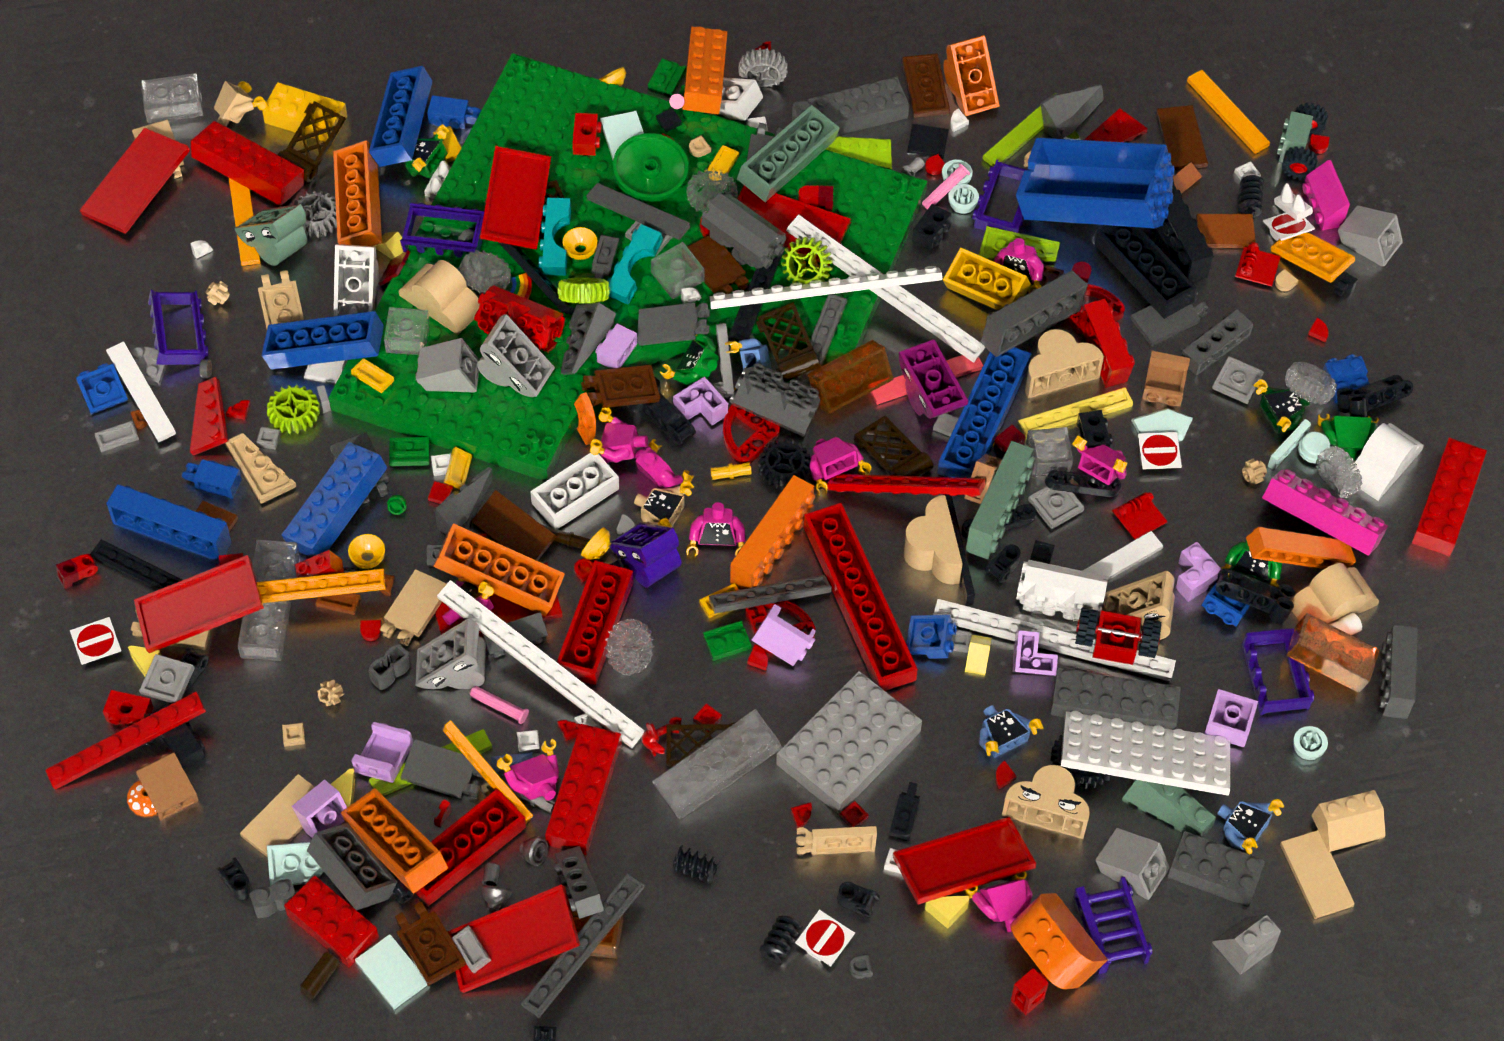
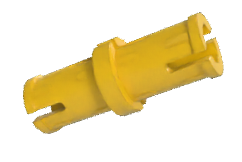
M750 462L735 465L730 463L728 466L710 468L712 480L722 478L734 479L737 476L752 474Z

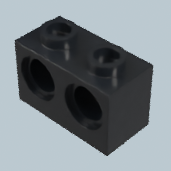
M931 204L913 229L912 241L929 250H932L935 245H939L944 232H948L952 226L951 213Z
M1102 410L1078 414V431L1080 437L1087 441L1086 446L1088 448L1100 445L1110 447L1113 444L1112 435L1107 431L1108 421L1106 417H1103Z

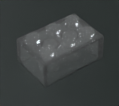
M197 73L141 81L144 110L148 123L167 119L169 121L203 116Z

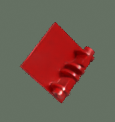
M1251 242L1248 247L1244 246L1235 277L1272 287L1281 256L1260 251L1258 244Z
M1144 492L1112 510L1134 540L1168 523L1153 504L1154 496L1151 492Z

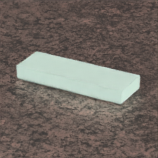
M1305 419L1271 455L1268 463L1270 469L1275 470L1299 444L1301 439L1308 434L1311 422Z

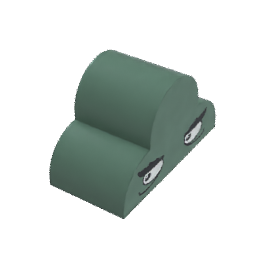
M301 204L261 210L234 228L245 244L255 247L260 257L273 266L278 265L307 244V236L302 227L306 223V214Z

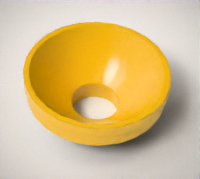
M620 67L598 80L606 84L622 86L626 77L625 68Z
M585 227L569 230L564 235L562 242L567 255L578 260L592 256L598 244L595 233ZM583 245L586 247V250L580 253L575 248Z
M605 527L601 528L585 546L581 556L588 560L602 558L611 547L610 532Z
M363 534L351 541L348 554L354 565L359 568L369 569L376 567L383 561L385 546L383 541L376 535ZM365 553H372L374 555L369 561L362 559Z

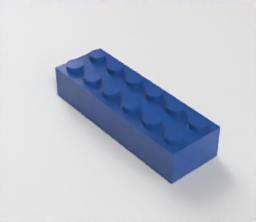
M423 66L390 73L369 153L379 167L411 161L413 158L433 82Z
M376 311L271 324L267 328L262 357L271 370L375 357L379 355L384 324Z
M348 442L281 536L289 548L309 557L316 556L330 549L386 471L387 466L379 454Z
M117 484L106 503L113 524L219 561V555H226L232 544L228 526L224 520L209 517L201 511L189 510L184 505L172 504L167 499L155 498L147 492H138L130 486L124 487Z

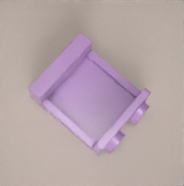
M774 604L756 631L752 641L794 666L797 660H803L807 653L805 649L812 647L816 640L813 638L816 630L812 629L808 635L777 616L781 608Z
M373 722L371 725L373 733L361 755L355 754L351 760L355 773L393 783L413 744L411 732L404 728H395L385 723Z

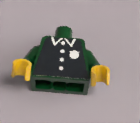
M1259 379L1253 385L1258 388L1256 390L1258 395L1263 394L1259 406L1276 433L1279 434L1286 430L1295 431L1303 421L1304 407L1310 405L1308 396L1297 397L1292 389L1272 388L1264 380Z

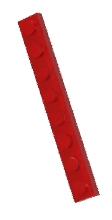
M839 474L830 478L827 486L828 490L836 492H892L893 494L911 493L913 495L922 493L975 497L981 495L986 484L985 479Z
M194 692L47 768L45 771L50 783L56 790L206 712V709L199 694Z

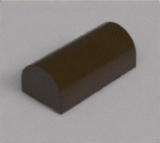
M328 952L324 953L302 982L301 993L310 999H315L340 965L339 961Z

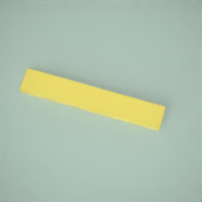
M1126 387L1020 419L1018 420V426L1026 436V439L1076 424L1079 413L1102 410L1103 415L1131 407L1133 406V401Z

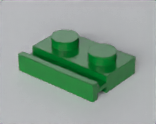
M662 58L648 83V89L664 95L665 93L669 94L671 97L674 95L686 72V66L682 67L678 63Z
M429 437L389 438V466L429 465Z
M742 621L703 632V637L713 661L752 649Z

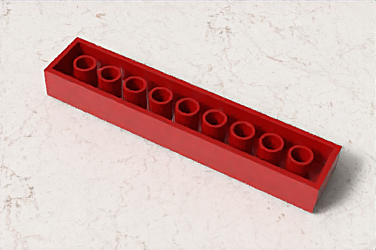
M842 503L804 514L803 527L823 572L831 585L832 592L872 681L884 691L916 681L917 666Z

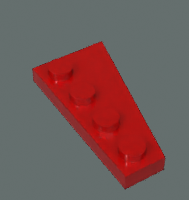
M1119 108L1084 140L1130 142L1136 136L1146 134L1148 128Z
M217 377L198 384L190 453L193 456L228 442L220 381Z

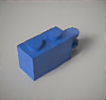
M432 95L427 112L428 122L435 126L443 124L446 127L465 129L466 123L475 124L482 110L477 107H470L468 100Z
M203 459L200 465L187 463V469L181 475L185 480L194 482L197 490L231 499L234 498L242 480L240 470L231 465L225 466L213 460L207 461Z

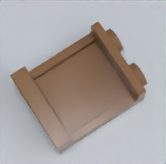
M1152 351L1142 399L1180 407L1190 358Z
M985 454L976 461L971 478L985 479L986 486L981 495L975 497L965 495V499L978 504L982 503L1002 459Z
M175 753L165 754L158 761L152 764H145L136 771L137 777L143 785L160 820L198 802L197 794Z

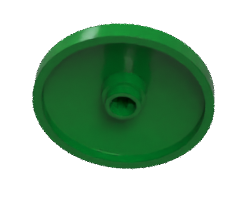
M655 133L639 134L624 141L617 149L613 158V176L617 185L627 195L641 201H662L674 196L684 186L688 176V159L681 146L671 138Z

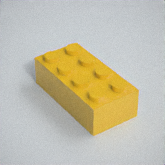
M277 82L266 102L268 107L262 110L266 124L296 133L306 116L304 112L309 103L313 104L315 101L347 119L346 104ZM318 107L313 114L314 119L323 117V112ZM336 117L328 119L329 127L335 126L339 119ZM325 121L315 123L317 131L326 129ZM312 124L305 127V135L314 133ZM328 134L318 135L319 140L326 142Z
M961 247L943 278V282L948 289L996 310H1000L1005 305L1015 302L1019 297H1024L1031 286L1026 275Z

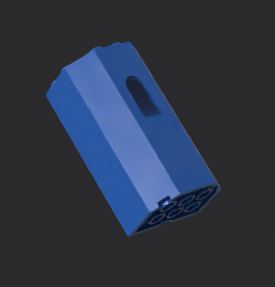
M1036 138L1028 159L1027 171L1024 170L1016 197L1024 220L1157 228L1163 226L1165 218L1168 217L1169 204L1173 202L1172 185L1175 168L1171 164V153H1168L1167 145Z

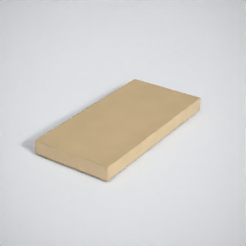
M298 774L240 832V836L266 857L267 845L289 844L303 829L292 805L310 792L314 786Z
M1318 830L1280 843L1314 919L1354 907L1355 903Z

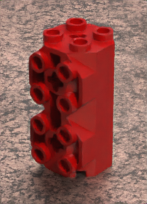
M494 285L490 286L485 294L481 293L478 299V304L480 305L474 320L478 322L479 328L486 334L490 333L501 315L507 314L539 350L549 353L557 344L554 341L555 338H560L565 324L563 313Z

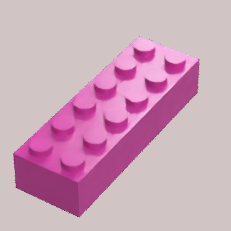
M1282 469L1272 477L1262 497L1264 500L1368 556L1378 547L1388 528V525L1384 524L1385 522L1382 519L1369 516L1364 509L1349 505L1347 500L1332 496L1330 491L1315 487L1310 480L1300 479L1293 471L1288 469Z

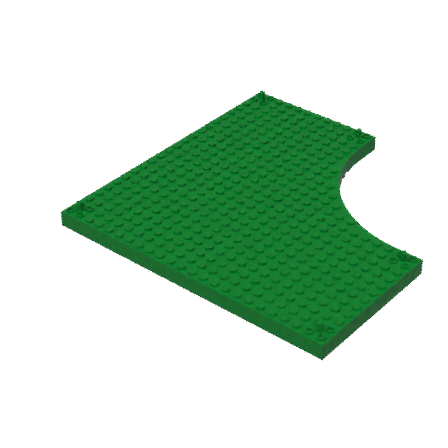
M512 53L431 205L484 211L495 146L551 156L547 182L557 180L564 198H570L571 201L570 224L557 231L554 236V242L563 248L564 235L569 230L577 227H585L593 231L597 237V242H599L601 235L620 238L612 271L609 276H604V279L607 281L608 278H612L616 263L620 262L623 258L625 247L631 243V240L625 237V233L635 223V220L587 200L586 195L597 183L624 195L627 194L622 191L614 179L613 159L602 127L601 133L597 134V137H600V148H596V156L573 155L572 143L575 113L598 114V122H600V118L637 111L644 133H663L673 138L684 150L688 159L687 180L678 193L662 201L641 202L689 222L690 228L680 240L673 237L657 256L641 258L633 265L630 276L635 281L637 290L629 305L611 297L599 303L616 313L614 324L610 329L619 324L636 332L638 336L639 309L683 304L681 301V289L695 288L698 290L701 299L692 303H695L696 306L707 303V309H710V317L698 318V321L702 319L707 320V325L710 327L709 333L705 335L714 341L715 347L718 348L716 324L726 323L727 335L729 336L740 306L711 309L709 296H713L715 293L710 290L682 256V249L705 238L700 231V220L704 211L708 213L709 208L707 206L709 202L719 192H727L734 198H738L744 185L737 180L741 166L747 159L751 134L756 135L757 128L709 113L682 110V107L674 109L669 101L618 85L606 84L592 77ZM673 108L682 120V125L665 132L656 120V115ZM765 131V135L775 137V134ZM702 135L711 147V153L702 157H695L689 152V143L691 140ZM722 145L739 152L738 159L723 183L706 176V170ZM824 150L785 184L779 192H776L777 194L798 200L799 189L803 186H833V211L830 212L851 219L841 245L882 274H886V272L893 271L926 196L927 181ZM554 187L546 189V193L554 196L556 190ZM547 198L544 201L545 205H547ZM424 217L415 236L458 241L459 236L464 230L471 229L475 232L477 222ZM546 219L541 220L537 249L519 246L538 268L539 256H543V250H540V240L544 239L542 222H545ZM483 239L478 260H474L472 252L463 251L462 257H456L453 250L445 249L443 255H438L435 248L426 247L425 253H420L417 251L416 246L409 245L408 251H410L405 265L397 277H392L375 309L384 324L379 355L365 358L392 375L394 382L383 393H380L351 374V369L363 358L348 360L328 397L331 410L410 437H429L431 444L449 450L458 447L472 454L473 458L546 482L550 479L566 444L578 427L579 418L574 406L575 401L580 394L595 392L594 388L582 391L581 382H584L583 376H594L595 370L610 368L597 362L596 347L575 374H561L564 353L569 347L566 340L567 337L571 336L569 324L572 315L561 312L532 280V293L529 300L563 313L565 318L562 335L554 340L557 342L555 348L549 353L540 350L555 368L537 397L524 396L510 386L494 384L486 379L480 371L477 392L426 391L416 380L420 348L462 338L480 360L482 357L480 347L488 334L484 333L479 328L478 322L473 320L457 335L400 297L399 290L425 264L435 265L439 260L447 261L455 268L462 267L470 276L472 282L480 285L486 291L490 286L494 285L510 292L512 288L511 278L526 272L499 242ZM579 245L575 250L581 253L586 250V247ZM725 246V248H726V249L730 252V254L732 255L733 247H726V246ZM595 253L589 258L582 260L573 259L567 255L566 276H545L556 288H558L559 281L575 277L594 278L595 274H592V263ZM783 258L769 289L775 285L788 287L794 280L793 278L787 280V276L790 274L783 273V270L787 269L786 266L781 265V263L786 262ZM808 259L804 260V261H806V267L809 266V264H808V261H809V260H808ZM794 260L795 269L798 270V263ZM831 263L830 266L833 269L832 271H826L830 276L829 278H824L825 282H828L831 278L843 280L848 279L850 275ZM748 264L740 265L746 272L745 277L749 280V283L746 285L749 287L756 268ZM808 270L804 273L803 277L814 278L818 273ZM735 283L730 285L733 291L739 290ZM870 289L834 294L846 298L847 304L837 325L825 361L852 368L881 300V297ZM828 294L764 302L759 316L794 302L808 338L811 340ZM570 302V303L573 305L574 308L576 307V305L585 304V303H572V302ZM793 310L785 312L783 318L791 320L794 314ZM770 318L765 320L764 323L767 326L773 327L776 319ZM780 321L777 329L785 331L788 323ZM755 323L750 338L757 339L761 342V345H769L765 333H760ZM792 325L789 333L798 335L800 327ZM774 333L771 340L779 343L783 335ZM606 336L603 338V340H602L600 343H603V342L605 341ZM787 337L783 345L792 347L795 339ZM692 340L639 346L637 342L636 347L621 368L652 365L675 358V355L687 351ZM799 341L795 349L802 350L807 348L808 345L805 342Z

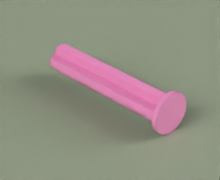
M680 94L672 95L669 100L671 107L674 109L681 108L684 105L683 96Z
M960 163L959 167L922 202V205L927 210L931 204L936 205L966 175H970L969 171Z
M475 686L471 689L470 696L518 720L519 724L525 722L529 709H522L480 687Z

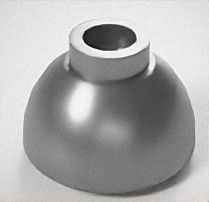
M532 837L521 843L520 852L523 853L525 860L529 864L538 866L547 857L548 843L544 837Z
M490 885L482 886V894L488 903V908L500 909L501 905L509 900L512 893L507 888Z

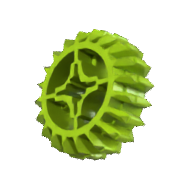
M803 237V240L798 238L796 243H789L791 248H785L787 254L782 255L786 262L781 263L782 266L787 267V269L783 270V273L790 274L787 276V280L793 278L792 284L799 282L802 285L810 284L814 280L825 282L824 278H829L830 276L826 271H832L833 269L831 266H828V264L833 263L832 259L828 260L831 252H825L828 246L820 247L822 244L821 240L815 244L814 237L810 240L808 237ZM803 247L812 249L807 255L797 253ZM817 254L820 258L821 266L816 262ZM806 259L809 260V261H808L809 266H807V267H806V261H804V260H806ZM794 260L798 263V270L795 269ZM808 270L818 273L814 278L803 277L804 273Z
M575 277L559 281L557 293L559 299L566 302L599 303L609 298L610 287L609 282L605 279Z
M297 384L293 388L288 385L287 389L281 387L280 392L275 391L274 396H270V402L267 403L269 421L271 424H274L276 429L280 428L282 433L287 430L289 434L292 431L298 434L301 429L306 432V427L312 428L313 422H317V416H320V403L316 394H313L311 389L307 390L305 386L299 388Z

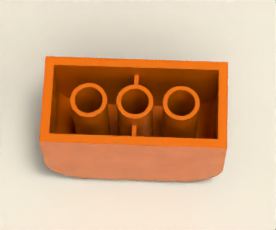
M1057 893L1041 894L1010 924L1013 935L1044 976L1061 989L1079 988L1108 961Z

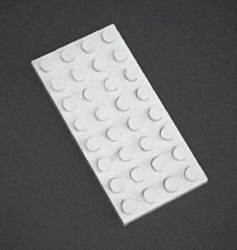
M1079 711L1065 712L1061 756L1062 767L1229 796L1230 741L1225 737H1215L1201 732L1195 733L1182 729H1165L1160 725L1148 726L1137 721L1133 723L1125 722L1119 718L1108 719L1097 714L1090 716Z

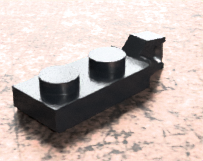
M909 782L907 793L901 792L899 794L889 835L910 840L920 803V796L916 795L918 784Z

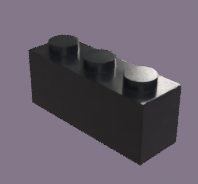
M168 703V704L164 705L163 707H161V708L157 709L156 711L152 712L151 714H149V716L152 715V714H154V713H156V712H158L159 710H161V709H163V708H165V707L171 705L172 703ZM189 722L183 723L160 735L170 752L175 753L183 770L205 758L203 753L205 747L200 738L195 739L193 736L195 732Z

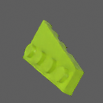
M836 136L835 141L825 149L892 170L891 139Z
M986 226L979 256L994 260L1003 247H1007L1016 238H1022L1025 241V245L1036 249L1037 256L1041 261L1056 262L1060 242Z

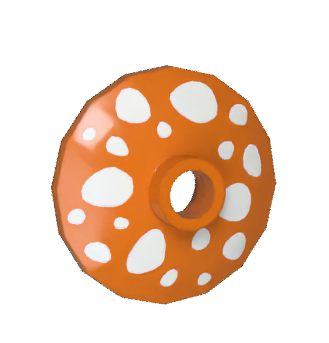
M140 781L135 782L127 794V803L130 809L135 814L143 817L156 815V810L149 797L143 795L146 793Z

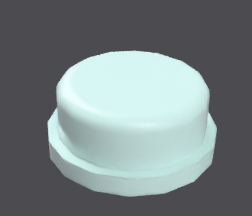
M951 160L943 166L942 177L945 181L961 163L969 171L970 175H966L957 185L968 184L972 178L973 170L965 161Z
M968 184L956 185L948 194L951 208L960 214H967L973 211L979 200L977 190Z
M1310 432L1299 442V454L1307 462L1322 463L1330 456V441L1326 435L1320 432Z
M1305 726L1295 733L1293 744L1297 755L1302 759L1315 760L1326 751L1328 740L1324 732L1319 728Z

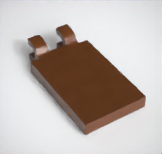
M710 235L682 249V256L713 293L719 291L731 294L730 292L733 291V288L730 285L732 283H735L739 290L746 291L748 289L746 284L749 283V280L745 277V270L725 246H721L710 238Z
M652 365L595 370L594 376H583L584 382H581L582 391L595 389V392L587 393L593 407L601 403L602 408L655 403L660 400Z
M419 902L414 905V908L420 919L409 924L403 912L399 913L395 918L401 930L396 933L426 984L430 986L466 965V962L436 912L433 911L428 914L423 903Z

